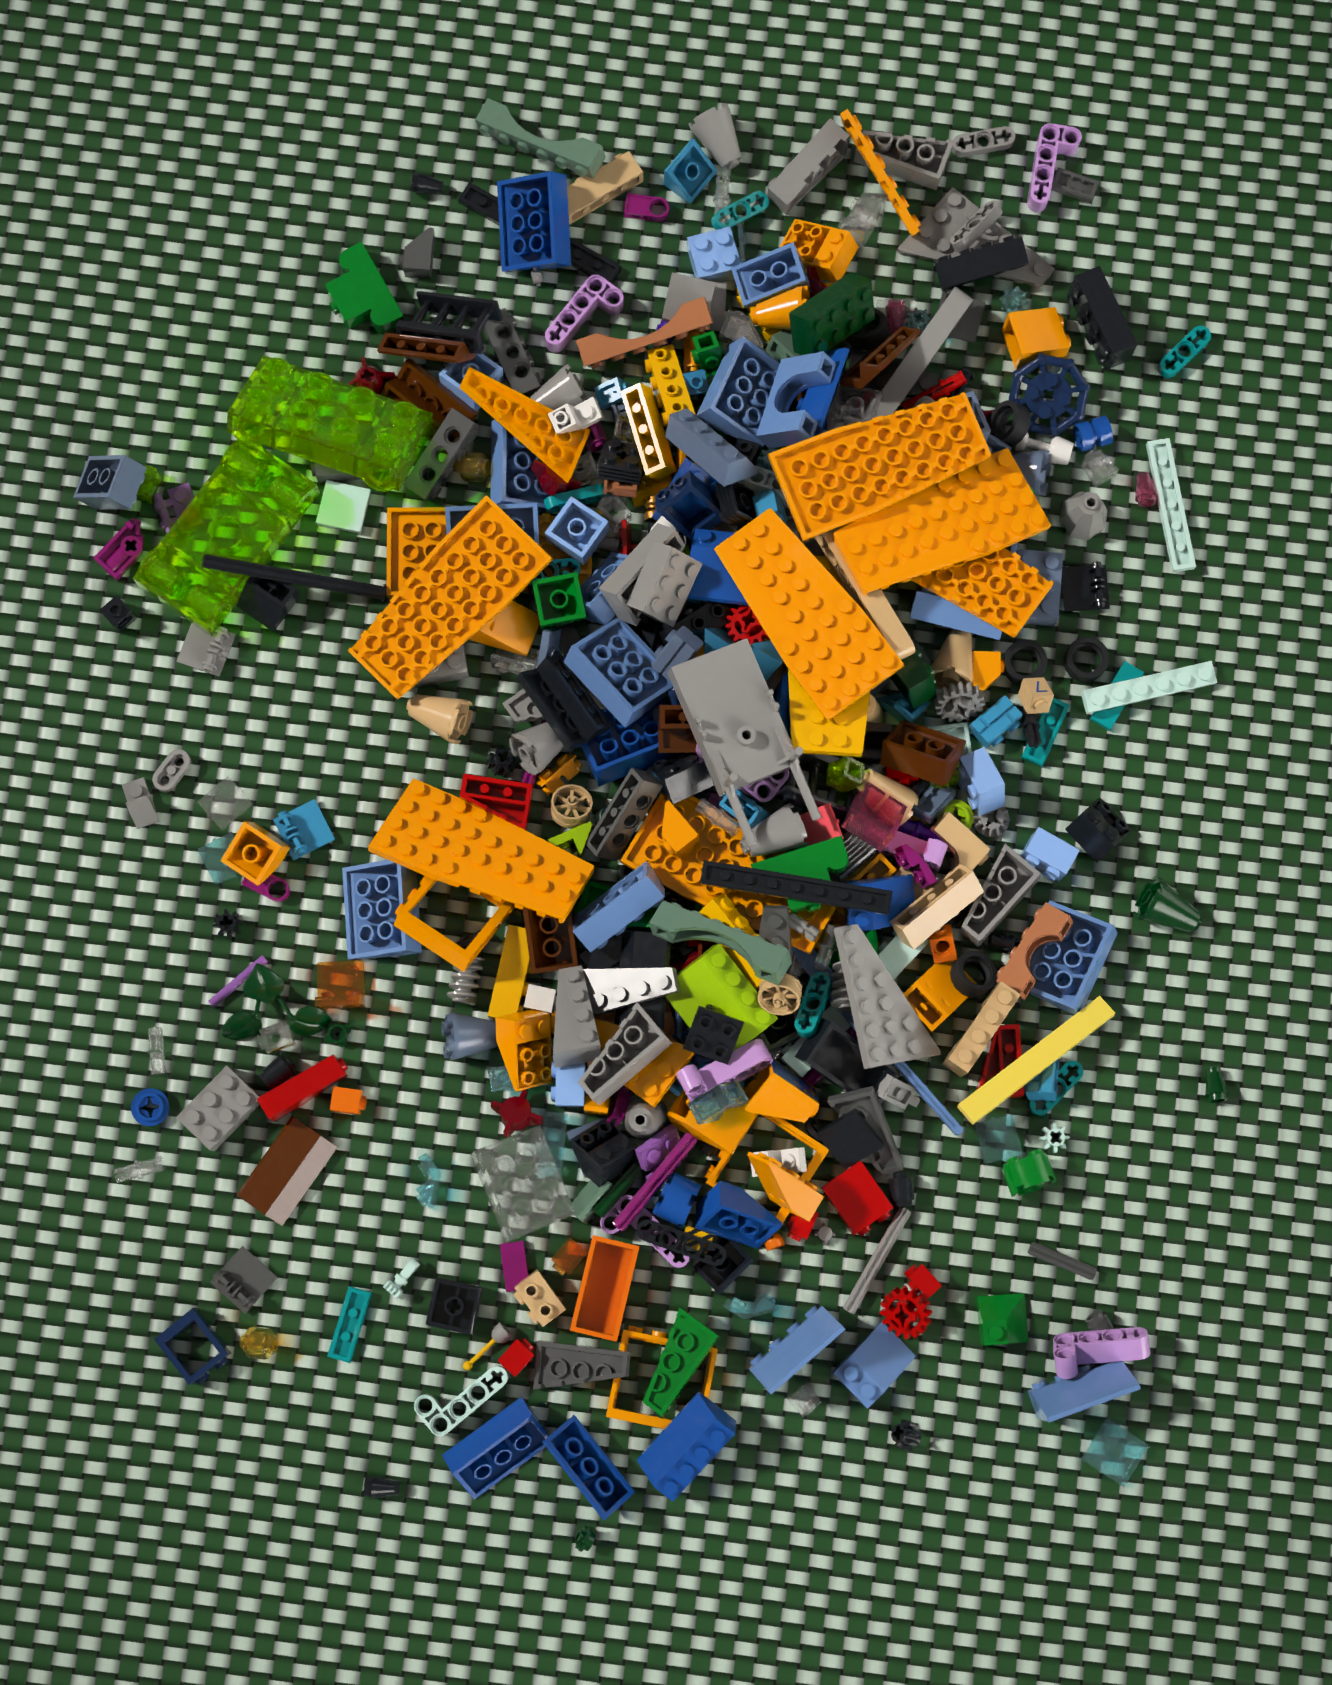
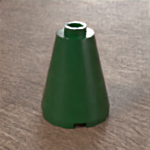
M1158 876L1152 878L1155 880L1152 884L1147 882L1135 903L1139 907L1138 912H1133L1136 918L1188 933L1199 928L1202 922L1200 912L1168 883Z

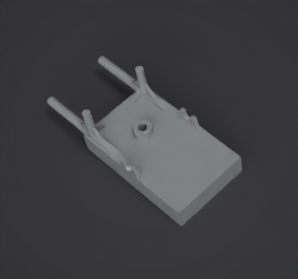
M747 638L675 665L667 672L718 795L719 797L727 795L748 847L756 845L757 841L738 799L736 790L791 769L812 820L816 821L822 818L799 765L800 761L798 758L802 755L803 748L797 747L794 749L778 712L780 706L778 702L774 701L773 689L768 688ZM742 733H746L749 739H744Z

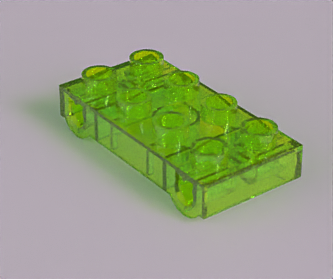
M263 355L228 410L227 432L233 434L236 439L247 446L260 447L266 445L362 478L369 487L377 491H399L431 434L433 413L419 409L410 402H399L378 395L369 388L355 387L332 379L325 373L312 372L291 365L282 358H271Z
M242 434L239 439L229 446L219 466L158 546L145 556L133 580L140 588L212 637L215 630L219 628L237 604L245 583L250 576L203 568V556L209 554L266 565L319 495L320 491L317 484Z

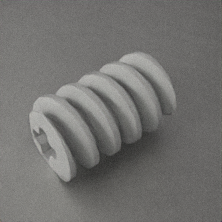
M476 957L465 972L453 965V969L458 973L451 974V978L456 982L449 983V987L454 991L447 992V997L456 1003L475 1006V1003L471 1002L469 998L477 997V994L472 992L471 989L479 988V985L474 983L473 980L481 979V976L475 973V971L483 970V967L477 963L478 961H484V959Z
M841 961L832 966V969L836 972L832 974V979L835 981L832 983L834 991L831 993V997L834 1000L831 1001V1006L838 1011L851 1012Z

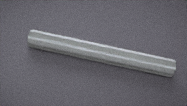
M899 1207L843 1306L847 1312L854 1314L857 1311L911 1215L910 1210L905 1207Z

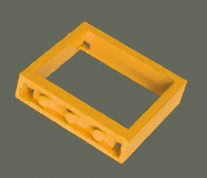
M424 876L420 882L421 886L419 889L414 888L407 898V903H401L396 909L395 914L397 917L394 926L465 972L513 912L515 904L505 900L501 902L492 900V896L481 892L480 895L499 907V909L469 946L463 949L410 913L437 882V880Z
M759 1114L816 1151L806 1166L807 1171L803 1172L800 1176L804 1181H810L829 1149L784 1119ZM723 1150L720 1151L717 1157L721 1160L716 1167L711 1165L704 1176L708 1179L705 1184L713 1188L718 1183L716 1179L731 1158V1154ZM780 1207L775 1217L783 1223L789 1212Z
M629 1325L628 1330L623 1329L619 1350H627L629 1338L666 1345L668 1340L666 1338L667 1333L652 1330V1335L642 1333L643 1328ZM714 1347L708 1353L701 1391L707 1398H709L718 1348ZM621 1378L613 1379L606 1417L663 1429L673 1420L616 1408Z

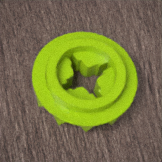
M957 799L951 800L936 817L938 820L944 812H950L953 815L956 809L957 817L962 819L959 821L968 829L971 828L974 820L970 806Z

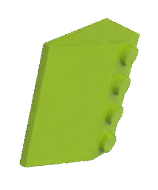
M720 943L711 946L677 974L681 992L665 996L689 1028H691L698 1006L706 1007V1004L713 1005L716 1012L744 1021L734 1050L747 1044L778 1019L775 1014L761 1008L758 1003V992Z

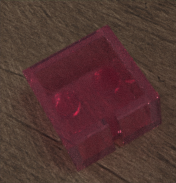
M867 782L854 798L841 827L881 852L895 836L907 806L889 796L879 809L874 811L875 806L885 796V792Z

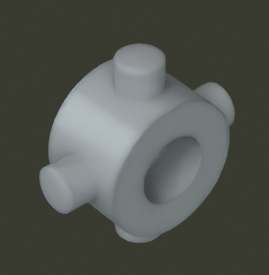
M533 268V271H530L533 284H536L537 287L541 286L542 277L540 270Z
M823 1223V1227L815 1231V1236H818L823 1241V1244H827V1240H830L836 1234L835 1231L827 1227V1223Z

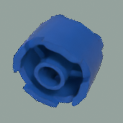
M672 1172L663 1187L652 1214L682 1228L702 1184Z

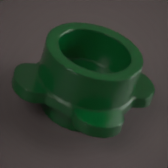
M336 1021L330 1022L325 1041L328 1044L335 1043L340 1047H345L348 1044L347 1036L351 1033V1027L347 1024L344 1026L340 1025Z
M585 1525L582 1530L580 1529L574 1539L575 1548L580 1552L583 1550L589 1551L595 1540V1533L588 1526Z

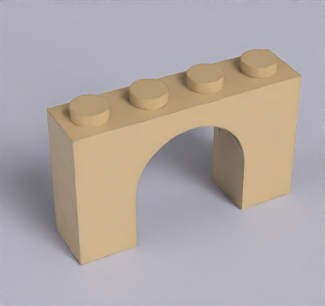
M944 812L930 829L951 849L954 856V868L962 864L973 870L977 864L981 866L989 857L987 853L990 851V848L950 812ZM898 865L897 870L891 876L913 873L909 869L904 870L902 866ZM913 877L914 898L917 900L932 885L921 888L920 884H917Z
M1002 981L994 986L980 1006V1012L962 1038L952 1047L942 1065L959 1077L966 1075L1021 994Z

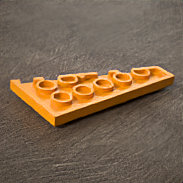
M846 109L840 113L843 126L911 237H914L920 233L918 229L921 226L915 214L911 216L908 212V202L903 195L899 196L895 190L898 186L892 176L888 177L884 169L886 167L879 154L875 156L872 151L874 145L868 135L863 136L861 132L862 125L856 115L852 116L849 110Z
M469 367L459 388L568 483L591 430L585 428L556 434L548 413L553 411L552 409Z
M556 1009L550 1016V1032L554 1034ZM595 1019L602 1052L605 1044L609 1039H612L620 1027L616 1024ZM671 1041L672 1044L624 1084V1086L655 1108L677 1079V1072L685 1067L695 1054L683 1049V1044Z

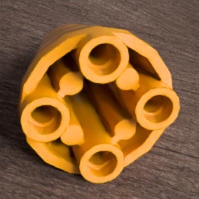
M808 285L796 287L758 303L755 307H751L753 325L791 330L789 312L810 299Z

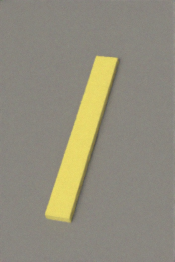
M1101 996L1097 997L958 1104L957 1108L974 1125L1111 1019L1115 1012Z

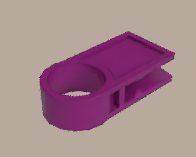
M627 193L624 218L662 222L667 219L669 203L664 198ZM655 204H662L667 210L662 215H654L650 208Z
M272 874L260 886H257L245 877L241 883L243 886L274 902H283L290 895L288 883ZM276 882H282L286 886V893L281 898H273L270 895V888Z
M624 1085L615 1092L606 1121L609 1123L613 1118H616L615 1126H618L624 1118L632 1093Z

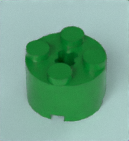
M1042 1148L1029 1152V1156L1023 1159L1020 1156H1015L1006 1160L1007 1163L1003 1164L1001 1170L1012 1197L1017 1193L1020 1196L1043 1188L1044 1182L1048 1181L1049 1184H1052L1056 1181L1047 1154L1043 1153Z

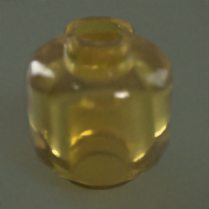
M466 452L460 461L457 460L456 472L460 474L463 481L483 482L490 475L491 462L483 453Z
M250 1327L245 1332V1335L241 1336L240 1347L243 1349L246 1357L265 1360L276 1352L278 1337L270 1328Z

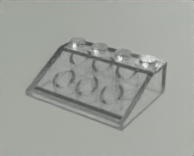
M540 1125L478 1149L471 1154L506 1243L576 1214Z

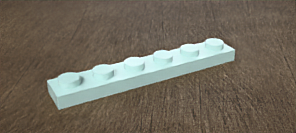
M1170 438L1147 441L1146 449L1172 573L1195 569L1196 563Z
M1212 661L1083 690L1081 691V696L1086 714L1213 685L1217 683Z

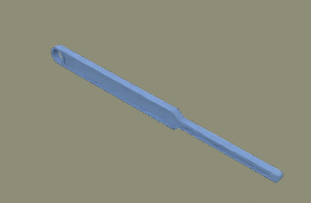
M792 947V956L793 952H796L797 961L801 962L802 971L809 979L816 972H825L829 975L832 983L835 981L832 979L834 972L814 949L811 954ZM821 980L820 983H816L818 989H820V986L822 984L825 985L824 980ZM833 988L831 989V992H830V995H829V998H828V1000L830 1001V1003H831V1001L834 1000V999L831 997V993L834 991ZM838 1011L855 1030L852 1013ZM905 1062L893 1064L956 1136L962 1134L963 1128L909 1066Z

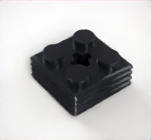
M617 439L604 441L597 463L596 477L636 485L641 484L644 468L636 443H621Z
M715 482L716 492L714 496L720 505L719 517L722 522L730 523L736 530H740L757 517L752 498L755 496L753 490L739 482L727 486Z
M436 1278L426 1325L472 1335L476 1325L483 1287ZM457 1299L461 1309L452 1313V1308L448 1307V1304Z

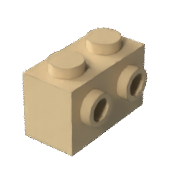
M538 1269L514 1286L516 1290L513 1293L521 1305L526 1303L531 1310L527 1314L535 1325L540 1323L544 1327L566 1310Z

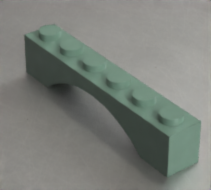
M487 98L475 119L479 132L486 137L492 136L505 145L511 144L516 146L524 153L530 152L535 154L543 161L549 160L554 162L562 169L568 168L573 170L581 177L587 176L593 179L606 158L602 145L583 137L574 140L555 141L540 138L527 132L517 124L506 105Z
M663 900L649 922L653 935L672 943L686 940H705L725 945L745 958L752 967L756 977L777 986L792 963L789 950L784 946L766 942L760 936L746 934L740 928L726 926L720 920L706 918L701 913L684 909L675 902L669 903Z

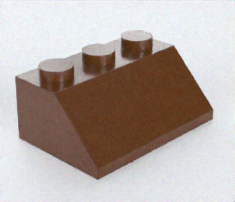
M902 719L883 741L880 765L930 781L936 785L945 786L955 773L966 745V740Z
M524 907L523 914L531 973L558 971L563 968L579 966L577 937L573 933V908L564 923H559L557 918L545 915L544 918L538 916L537 911Z

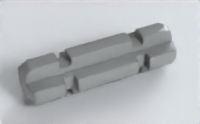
M789 912L790 928L801 935L804 934V937L810 941L815 940L819 930L812 925L809 926L808 922L796 914Z

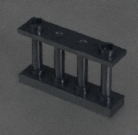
M417 291L416 295L420 309L412 322L399 320L395 327L397 333L401 335L465 342L470 353L481 354L484 350V345L480 332L488 320L501 321L502 315L496 300ZM428 312L438 313L432 324L422 323ZM448 315L458 316L452 327L441 326ZM468 317L478 318L472 329L462 328Z
M802 753L798 758L800 761L799 765L810 770L808 786L817 808L830 803L836 819H839V822L846 827L854 828L865 821L867 815L856 811L858 789L855 784L857 775L867 769L832 755ZM789 769L787 785L777 791L774 798L782 800L786 804L790 803L808 810L800 790L796 788L797 783L793 773ZM819 773L829 777L827 800L816 796ZM838 780L849 785L847 808L836 804Z

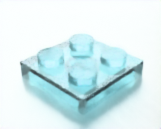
M1106 1418L1082 1460L1122 1487H1125L1149 1445Z

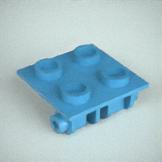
M315 799L289 812L286 810L278 814L279 817L273 819L283 841L291 846L289 853L293 860L335 840Z

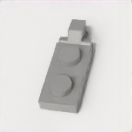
M889 1074L880 1082L876 1093L880 1098L904 1110L908 1104L917 1107L921 1100L913 1095L916 1090L911 1085Z

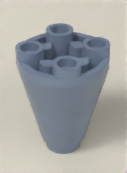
M1039 450L1012 455L1027 483L1034 490V495L1046 496L1048 488L1046 476H1050L1051 463H1049L1050 451Z
M455 1012L445 1015V1022H442L441 1025L442 1036H446V1044L443 1046L444 1058L456 1060L498 1047L495 1021Z

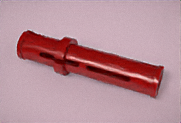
M960 370L945 380H938V384L904 403L902 402L904 410L913 408L917 400L924 396H929L934 401L944 395L946 397L949 396L951 391L968 383L962 371Z

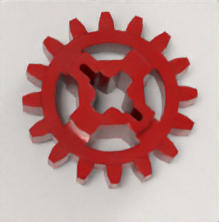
M738 605V609L731 608L733 616L726 617L729 623L725 626L729 631V637L733 639L734 643L746 638L750 645L764 642L765 638L770 640L749 606ZM737 627L740 628L742 635L738 633Z
M906 1285L901 1289L895 1287L884 1296L885 1299L880 1303L884 1308L879 1313L886 1317L882 1323H888L890 1325L888 1331L890 1332L894 1329L896 1337L903 1333L905 1339H908L911 1334L916 1338L927 1329L926 1326L932 1321L928 1318L932 1314V1310L926 1308L930 1302L923 1301L924 1294L917 1295L916 1288L908 1291ZM896 1299H899L897 1304L893 1306L894 1301ZM919 1319L918 1324L913 1326V1323Z

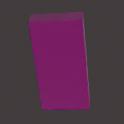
M524 1241L500 1244L506 1292L516 1291L514 1286L528 1276Z

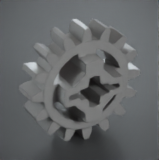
M959 682L958 685L951 683L950 688H941L942 693H936L937 698L934 699L937 715H941V719L948 717L949 722H952L954 719H957L958 723L961 722V719L969 721L970 716L977 717V712H982L983 706H985L983 690H979L978 685L972 687L971 682H968L966 685H963L962 682Z

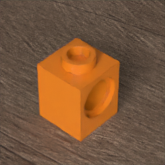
M951 924L943 925L940 930L929 937L934 964L958 960Z
M333 1086L330 1110L361 1115V1110H365L367 1104V1096H364V1091Z

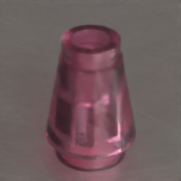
M904 300L887 301L885 310L890 334H894L901 326L904 327L907 312Z
M1140 472L1136 474L1135 501L1138 502L1140 507H1150L1156 503L1158 495L1149 472Z

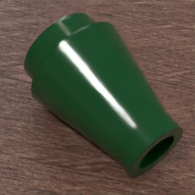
M1220 1067L1207 1068L1205 1097L1208 1098V1102L1220 1103L1227 1101L1229 1092L1222 1077Z

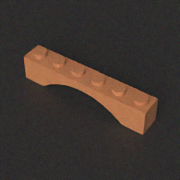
M701 297L683 303L667 324L649 335L635 339H619L596 333L578 339L576 343L584 366L590 365L591 369L604 365L603 360L611 358L612 362L625 358L624 353L633 351V355L646 351L645 346L654 344V347H659L667 344L666 339L675 336V339L679 340L688 337L689 331L696 329L697 333L709 330V324L714 323L706 297Z

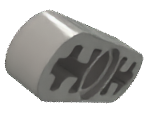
M1003 126L960 134L954 138L952 153L957 157L963 158L1006 150L1012 147L1015 140V132L1012 128ZM1002 134H1005V137L1008 138L1007 142L1001 138ZM981 137L987 138L989 145L985 147L980 146L977 140ZM959 142H962V144L966 146L965 149H962L961 146H958Z
M996 200L984 204L951 237L950 243L955 252L968 249L1002 215L1003 211Z

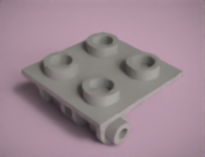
M192 620L176 662L220 677L236 634L228 632V629L221 626L216 628Z

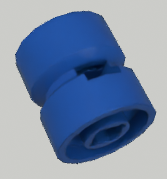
M1105 415L1093 418L1091 423L1082 421L1073 425L1074 440L1080 452L1094 449L1095 445L1102 447L1113 442L1112 427Z

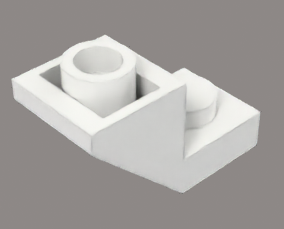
M594 397L574 407L567 403L548 413L556 434L582 430L604 419L598 402Z
M804 1147L761 1152L781 1162L782 1166L786 1169H791L796 1173L807 1171ZM751 1163L752 1177H758Z

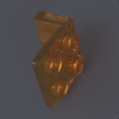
M363 960L318 962V997H315V1007L322 1009L366 1007Z

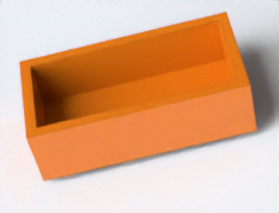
M595 1235L592 1236L570 1331L617 1342L640 1246Z

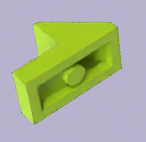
M591 821L548 839V842L561 847L563 850L571 848L570 845L574 843L582 859L587 847L586 841L593 831Z

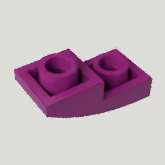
M907 844L895 849L897 863L904 870L913 868V877L917 884H920L921 888L937 882L929 866L915 850Z

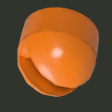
M778 1232L773 1234L772 1239L770 1237L765 1241L767 1251L785 1245L782 1236Z

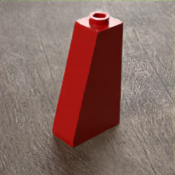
M333 1054L257 1098V1101L268 1119L277 1122L348 1077L346 1070L349 1068L342 1057L337 1059Z

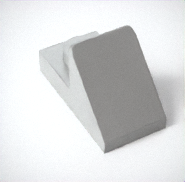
M142 777L122 784L127 800L125 804L136 828L140 829L160 822L146 779Z

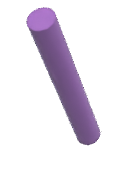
M261 955L208 1002L215 1008L245 982L256 963L263 966L268 963L266 958Z

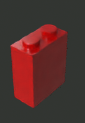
M862 1161L857 1162L820 1188L853 1236L858 1233L861 1237L872 1229L870 1224L878 1220L881 1223L891 1216L889 1211L893 1209V1206Z

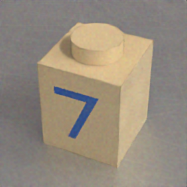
M1023 678L1018 698L1027 714L1048 713L1054 694L1045 678Z

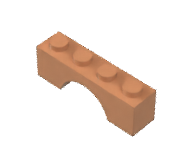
M1045 903L1042 908L1040 907L1034 915L1032 925L1024 930L1021 937L1022 941L1018 947L1012 949L1009 955L1010 960L1006 966H1002L998 971L996 982L1002 981L1021 994L1019 998L1024 1001L1036 983L1030 971V959L1033 952L1044 943L1051 941L1062 942L1074 923L1070 915L1048 903Z

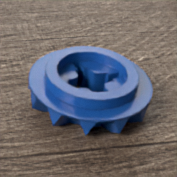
M148 1088L135 1095L131 1104V1112L138 1123L144 1126H155L162 1123L168 1116L170 1104L163 1092L154 1088ZM150 1100L152 1104L160 1106L153 1110L152 1117L149 1111L141 1109L148 1106Z

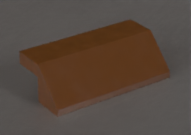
M901 326L883 344L873 348L841 377V386L862 389L922 334V329Z
M385 333L377 349L378 353L452 363L474 360L476 353L469 352L465 342L401 335L398 333Z
M411 358L405 360L397 377L386 383L378 399L429 441L432 440L451 408L458 410L473 421L478 415L477 411ZM458 431L453 432L451 435V441L455 443L460 438Z
M660 705L658 753H697V742L681 705ZM742 733L744 739H749L746 733Z
M292 1116L236 1195L271 1220L283 1226L333 1155L337 1146Z

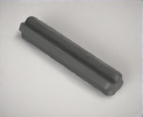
M1031 1242L1028 1248V1254L1089 1280H1093L1096 1275L1097 1269L1038 1243Z

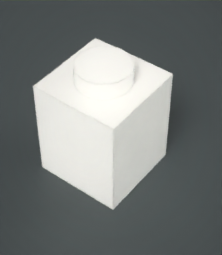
M529 984L524 1009L546 1012L551 1015L553 1010L556 1009L557 990Z

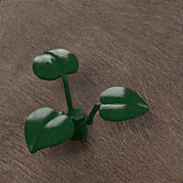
M256 963L243 985L244 994L256 1000L255 1011L253 1015L247 1011H240L230 1016L222 1027V1036L233 1040H250L256 1037L262 1030V1022L256 1019L259 1015L261 1001L263 1003H272L275 998L278 999L289 1019L293 1020L290 1024V1029L297 1035H315L326 1029L329 1023L332 1022V1018L325 1010L317 1006L302 1007L293 1015L280 994L284 989L281 977L271 969Z

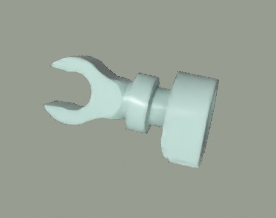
M412 1258L401 1273H397L394 1276L396 1279L393 1282L389 1279L383 1288L398 1299L404 1292L401 1289L402 1285L405 1286L408 1283L407 1279L416 1271L420 1264Z

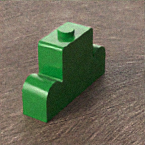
M362 241L344 250L339 256L343 275L326 283V289L332 301L329 305L333 313L340 315L348 329L371 318L376 332L385 334L395 330V325L399 320L405 321L404 315Z
M838 836L753 863L751 867L831 881L828 872L830 871L834 874L844 872L848 867V855L842 836ZM787 899L790 912L794 914L804 910L814 912L822 908L821 904Z

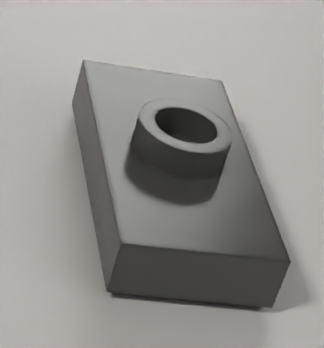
M1058 167L1051 190L1092 204L1100 181Z

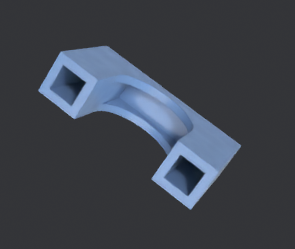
M824 351L781 359L756 437L769 449L793 445L814 437L818 422L806 410L788 412L792 401L803 390L831 383L836 363Z

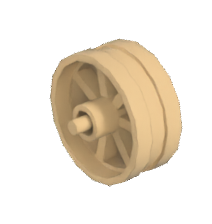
M574 784L558 788L553 793L550 812L552 818L560 826L570 829L587 823L592 813V796L585 788ZM557 800H559L561 803L564 804V805L554 806V804L557 802ZM586 802L588 807L581 806L580 804ZM564 810H565L564 815H562L561 813L558 812V811H564ZM577 811L584 812L585 814L579 816Z
M785 973L778 986L762 979L759 985L758 1003L761 1008L775 1015L791 1014L800 1006L802 985L798 979Z

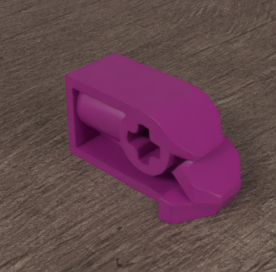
M135 518L128 520L125 526L93 557L94 561L116 581L143 554L144 536L141 534L142 523ZM127 544H136V551H128Z

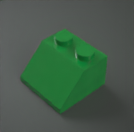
M577 572L532 580L541 630L565 626L586 618Z

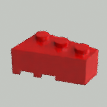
M463 774L460 799L527 831L534 789L533 784Z
M1020 1024L999 1026L987 1045L976 1090L1022 1056ZM1024 1086L1009 1098L1024 1096Z

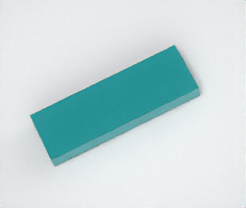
M1124 661L1111 684L1142 677L1145 672ZM1125 705L1093 712L1089 720L1110 731Z
M1053 697L1049 712L1041 713L1038 718L1042 743L1038 748L1029 747L1027 743L1021 756L1022 759L1043 767L1070 707L1069 704Z
M351 1286L348 1287L327 1357L351 1363L372 1296L371 1292Z

